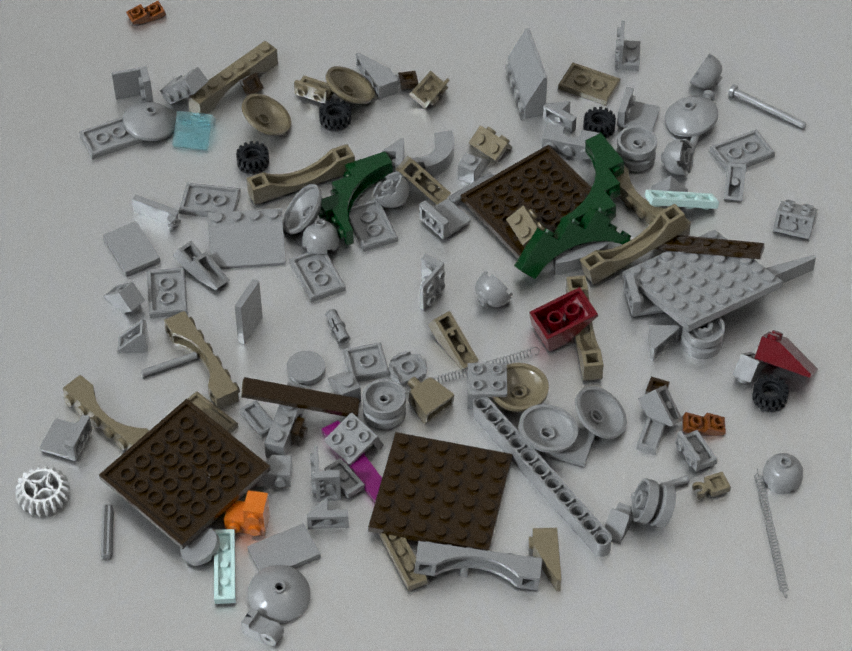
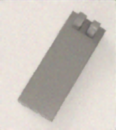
M139 195L133 197L134 212L168 224L169 229H174L181 223V220L178 219L179 210Z

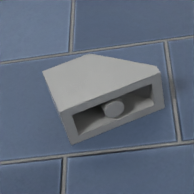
M466 153L458 164V180L470 184L479 179L490 163V159L475 153Z
M133 282L116 285L103 296L123 313L136 312L141 308L140 304L145 301Z
M752 352L742 353L733 376L738 377L737 381L743 384L755 382L767 362L755 359L756 354Z
M345 371L328 377V381L335 394L359 398V402H361V387L353 373Z
M666 385L638 398L641 408L648 417L670 427L683 421Z

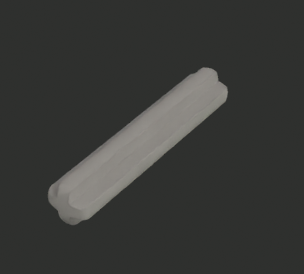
M491 172L485 174L450 195L449 200L455 205L461 202V194L494 175Z
M111 504L102 507L101 557L103 559H110L112 557L114 509Z

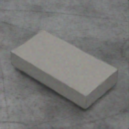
M256 400L239 409L242 417L261 439L268 435L273 420Z
M647 417L636 450L655 455L666 424Z

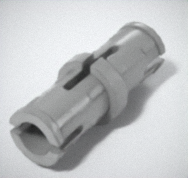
M328 310L325 316L331 325V331L335 333L341 345L349 343L351 338L345 329L344 321L340 319L337 310Z

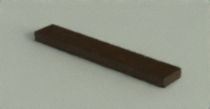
M677 235L655 248V250L761 259L765 246L764 243Z
M244 377L242 382V398L347 417L352 412L358 417L359 398Z

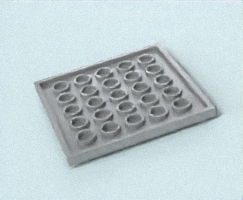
M716 230L709 231L708 233L699 236L705 238L726 239ZM676 251L664 252L622 272L624 279L625 273H633L634 279L638 280L639 291L687 331L702 326L783 287L781 279L754 259Z

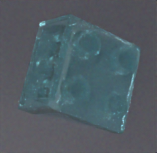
M177 111L172 145L181 148L208 150L211 126H215V117L211 114Z

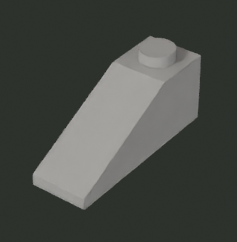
M356 53V67L363 77L371 83L379 99L398 93L400 81L390 68L361 53Z

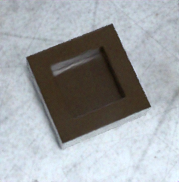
M416 71L398 73L401 90L413 89L418 85Z
M253 73L239 81L246 96L264 89L257 73Z
M651 376L645 395L664 385L669 389L670 382Z
M297 417L291 430L292 444L300 445L302 438L305 439L308 428L305 427V418Z

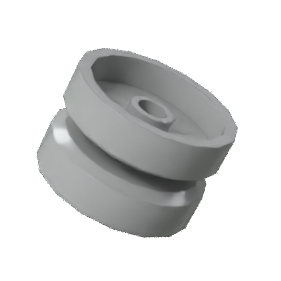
M643 126L624 128L618 135L616 152L624 160V166L629 171L641 172L649 169L654 164L657 148V137L654 132Z
M718 317L691 331H687L682 327L681 346L689 356L696 359H708L716 356L723 346L725 333L723 319Z
M378 379L365 387L362 401L363 416L366 422L373 428L381 430L399 426L404 421L406 415V396L403 387L390 379Z
M648 478L642 479L633 496L631 506L632 519L642 524L649 522L651 526L661 529L666 527L675 508V487L663 482L658 484L657 481Z

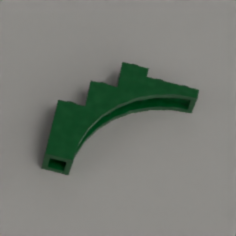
M599 133L585 140V152L595 170L594 184L585 200L575 210L564 216L568 220L572 217L580 222L590 206L594 209L600 207L607 212L606 216L611 220L616 217V204L612 199L620 195V182L616 177L624 173V160L606 138Z
M385 151L345 164L346 172H344V178L333 181L332 190H330L331 196L322 198L321 209L318 214L319 218L333 224L337 228L339 238L343 239L346 245L354 243L353 229L349 222L352 206L367 189L386 179L385 176L393 173L392 161Z
M590 206L580 222L572 217L570 220L563 217L554 233L546 228L543 231L537 227L514 267L536 279L549 262L569 248L592 241H609L623 245L631 241L630 238L632 236L623 230L621 233L616 231L618 227L610 223L611 219L606 216V211L600 207L594 209Z

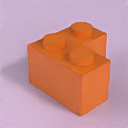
M248 490L245 501L237 500L226 510L224 517L225 529H234L235 533H245L252 536H265L270 519L268 493Z

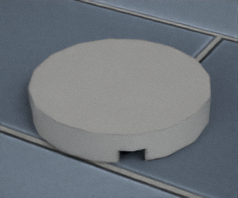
M301 351L291 356L287 362V374L297 384L305 383V385L317 383L324 376L325 362L318 353Z
M407 351L401 352L390 360L388 368L390 378L402 386L407 385L412 377H416L421 382L427 374L426 361L417 353L415 355Z
M207 527L184 549L180 548L181 556L194 566L209 562L212 559L211 556L219 550V536L212 528Z

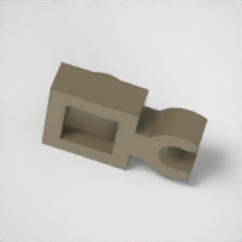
M719 472L704 477L703 482L693 483L692 490L700 489L701 491L697 492L696 497L701 499L707 493L714 497L730 492L731 486L724 473Z

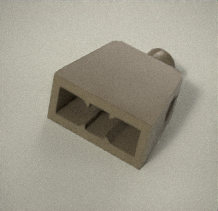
M412 377L408 381L407 385L411 388L408 401L425 425L453 405L454 394L432 377L427 378L423 382H420L416 377Z

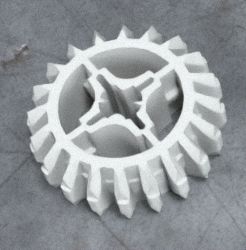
M46 465L44 469H41L39 466L37 470L30 468L29 474L23 472V478H18L15 496L18 505L25 512L29 511L31 516L37 513L39 517L42 513H45L48 517L49 512L56 514L57 508L62 509L63 504H67L70 497V483H68L66 475H63L61 470L57 471L55 467L49 469ZM52 485H56L58 489H54ZM28 492L32 493L33 498L28 496Z

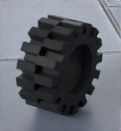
M334 98L331 99V102L326 100L325 104L322 103L319 108L320 124L325 129L328 127L329 131L331 129H334V131L339 129L341 131L343 127L346 129L352 120L351 106L349 107V103H346L344 100L340 102L338 98L337 101H334ZM334 113L341 114V115H339V116H330L331 114H334Z
M593 107V111L589 109L585 113L583 130L601 133L607 139L609 135L612 136L613 132H615V114L611 110L608 112L606 107L604 110L602 107H599V109ZM594 122H603V123H605V124H603V125H598V124H595Z
M250 141V144L245 142L244 146L240 145L239 149H237V166L241 171L244 170V173L247 174L249 171L251 175H253V172L259 174V170L263 172L264 168H268L269 151L267 146L264 147L263 143L259 145L258 141L253 144V141ZM250 156L258 157L257 159H247Z
M764 375L763 379L760 377L755 382L752 400H754L755 405H758L759 409L764 407V411L768 412V409H771V412H774L775 408L779 411L781 407L784 408L785 404H787L789 386L785 384L784 379L780 381L779 376L775 379L773 378L774 375H770V378ZM771 390L776 392L778 395L767 396L763 392Z

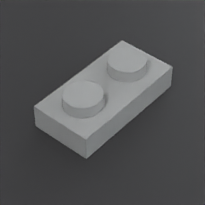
M341 458L324 468L325 471L339 470L340 490L348 499L365 489L364 483Z

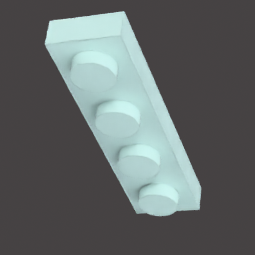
M646 190L645 198L654 207L671 206L675 203L678 207L709 210L718 209L719 201L711 193Z
M214 530L220 540L219 550L216 554L214 553L215 604L236 603L235 530Z

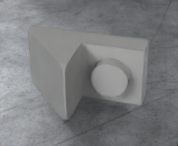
M570 101L544 104V119L555 125L565 126V130L571 134L576 130L577 117L570 113Z
M400 138L382 150L391 159L395 172H398L396 168L404 160V138Z
M728 162L724 199L742 201L746 164Z
M325 498L307 514L308 529L349 528L348 510H328V498Z
M621 502L618 503L616 509H611L605 524V528L612 536V541L621 544L634 521L631 516V507Z

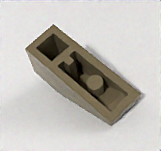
M409 156L396 168L398 172L436 205L446 200L451 194L450 191Z
M450 311L435 318L428 324L437 342L461 370L468 367V363L479 361Z
M533 528L532 537H528L529 549H533V557L542 558V571L555 590L561 591L562 579L557 528Z

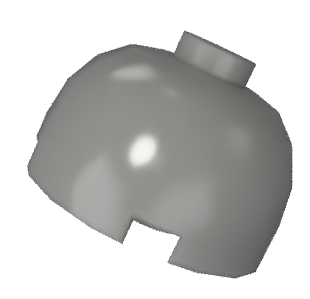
M709 53L692 77L690 83L700 89H709L713 85L717 86L723 78L720 76L722 73L720 61Z
M674 140L668 143L664 152H662L661 161L668 172L679 176H687V172H691L693 154H690L689 148H692L689 140Z
M393 172L385 176L387 180L383 183L380 181L373 191L375 200L386 208L403 206L410 192L406 178L400 172Z
M318 219L304 229L302 246L303 248L306 247L309 253L327 254V250L331 249L335 251L339 247L338 231L330 222Z
M485 271L475 285L476 294L479 297L477 301L484 307L487 305L492 308L504 306L513 297V294L510 293L508 295L506 285L493 274L490 277L487 276L488 272Z
M788 453L776 454L767 460L763 468L764 482L773 492L789 494L792 490H797L801 486L803 467L800 461L793 455Z

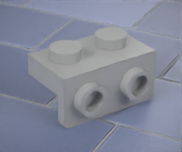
M698 430L686 435L682 431L677 432L675 445L678 451H682L687 464L692 466L695 472L717 464L716 456Z

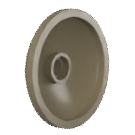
M334 66L329 68L325 75L329 88L337 97L346 102L367 104L375 96L371 83L352 69Z
M256 93L246 96L243 100L241 107L243 115L247 122L257 131L270 136H280L287 133L290 129V115L275 99Z
M526 363L507 364V396L492 398L504 409L524 412L528 408L542 404L546 400L549 392V383L545 374L533 365Z

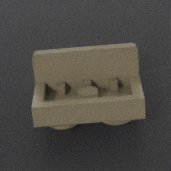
M430 71L409 96L426 109L429 104L432 106L439 99L437 96L439 93L443 95L448 89L447 83L450 79L447 78L443 82Z
M303 75L300 81L295 80L294 92L296 95L325 104V101H329L334 94L326 82Z
M481 125L468 142L471 146L496 162H499L507 149L512 150L513 148L509 144V139L503 135L498 137L495 135V130L488 126L484 128Z
M523 205L506 220L522 245L526 247L537 227L544 231L545 226L540 221H537L538 215L533 209L529 210Z

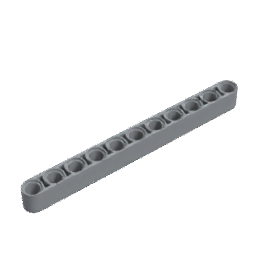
M476 397L473 400L474 419L505 453L513 454V463L591 551L600 557L607 556L611 551L612 536L538 452L523 440L520 432L488 397Z

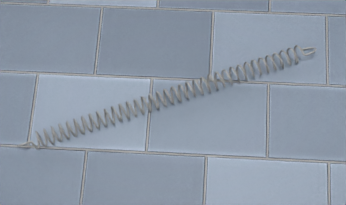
M532 347V348H538V347ZM531 348V349H532V348ZM538 348V350H539V348ZM527 349V351L524 350V351H526L528 358H529L528 350L530 351V355H531V357H532L531 349H530V350ZM539 350V352H540V350ZM520 351V353L517 352V353H519L521 360H522L521 352L523 353V356H524V358H525L524 351H523V352ZM538 352V354H539V352ZM514 353L517 356V354ZM510 354V356L507 355V356H509L511 363H512L511 355L513 356V359H514V362H515L514 354H513V355ZM535 354V355H538V354ZM503 356V358L500 357V358H502L503 363H505V362H504V357H505L506 360H507V356H506V357ZM517 356V360H519V359H518V356ZM497 358V359H498V358ZM493 359V361L490 360L492 363H494V360H495L496 363H497V359H496V360ZM498 359L500 361V359ZM507 360V363H508V360ZM486 361V363H487V362L490 363V361H489V362ZM500 361V363H501V361ZM483 362V363H485V362ZM466 367L468 369V367ZM463 368V369H464V368ZM459 369V371L461 370L462 375H463V377H464L463 369H462V370ZM464 369L465 372H466V369ZM456 370V371H457V370ZM452 371V374L449 372V373L451 374L453 380H454V378H453V372H454L455 377H456V379H457L456 371H455V372ZM457 371V372H458V371ZM458 372L459 377H460V373ZM466 372V376H467V372ZM445 373V376L442 374V375L445 377V381H446V382H447V380H446V374H447V376H448V378H449V373H448V374ZM439 375V376H440V375ZM435 376V377L438 379V382H439V376H438V378ZM440 376L441 379H442V376ZM432 377V378H433V377ZM460 377V378H461V377ZM433 378L435 380V378ZM449 378V381H450V378ZM425 379V380H426V379ZM442 379V383H443V379ZM421 380V382H423V381ZM439 382V383H440V382ZM404 385V386H407V385ZM403 386V387H404V386ZM410 388V389H411V388ZM407 392V393H408V392ZM405 393V394H407V393Z
M759 488L758 494L761 496L766 495V488ZM759 496L760 503L761 501H763L762 499L766 497ZM762 509L764 517L769 518L772 516L771 511L764 513V509ZM777 541L771 542L770 548L771 546H778L779 543ZM774 555L773 561L780 563L781 561L776 560L781 559V555ZM783 567L777 568L778 570H776V574L777 572H784ZM778 580L779 587H780V585H782V586H785V585H786V584H781V583H779L780 580Z

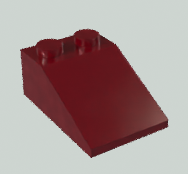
M580 287L529 312L531 325L549 352L568 343L598 317V313Z
M772 330V332L769 331L761 337L755 359L808 378L817 373L818 368L787 337H784L783 333Z

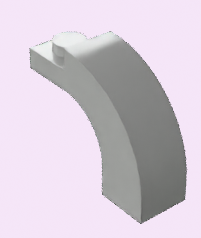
M452 130L434 133L435 150L426 156L412 158L432 177L443 173L453 161L454 136Z

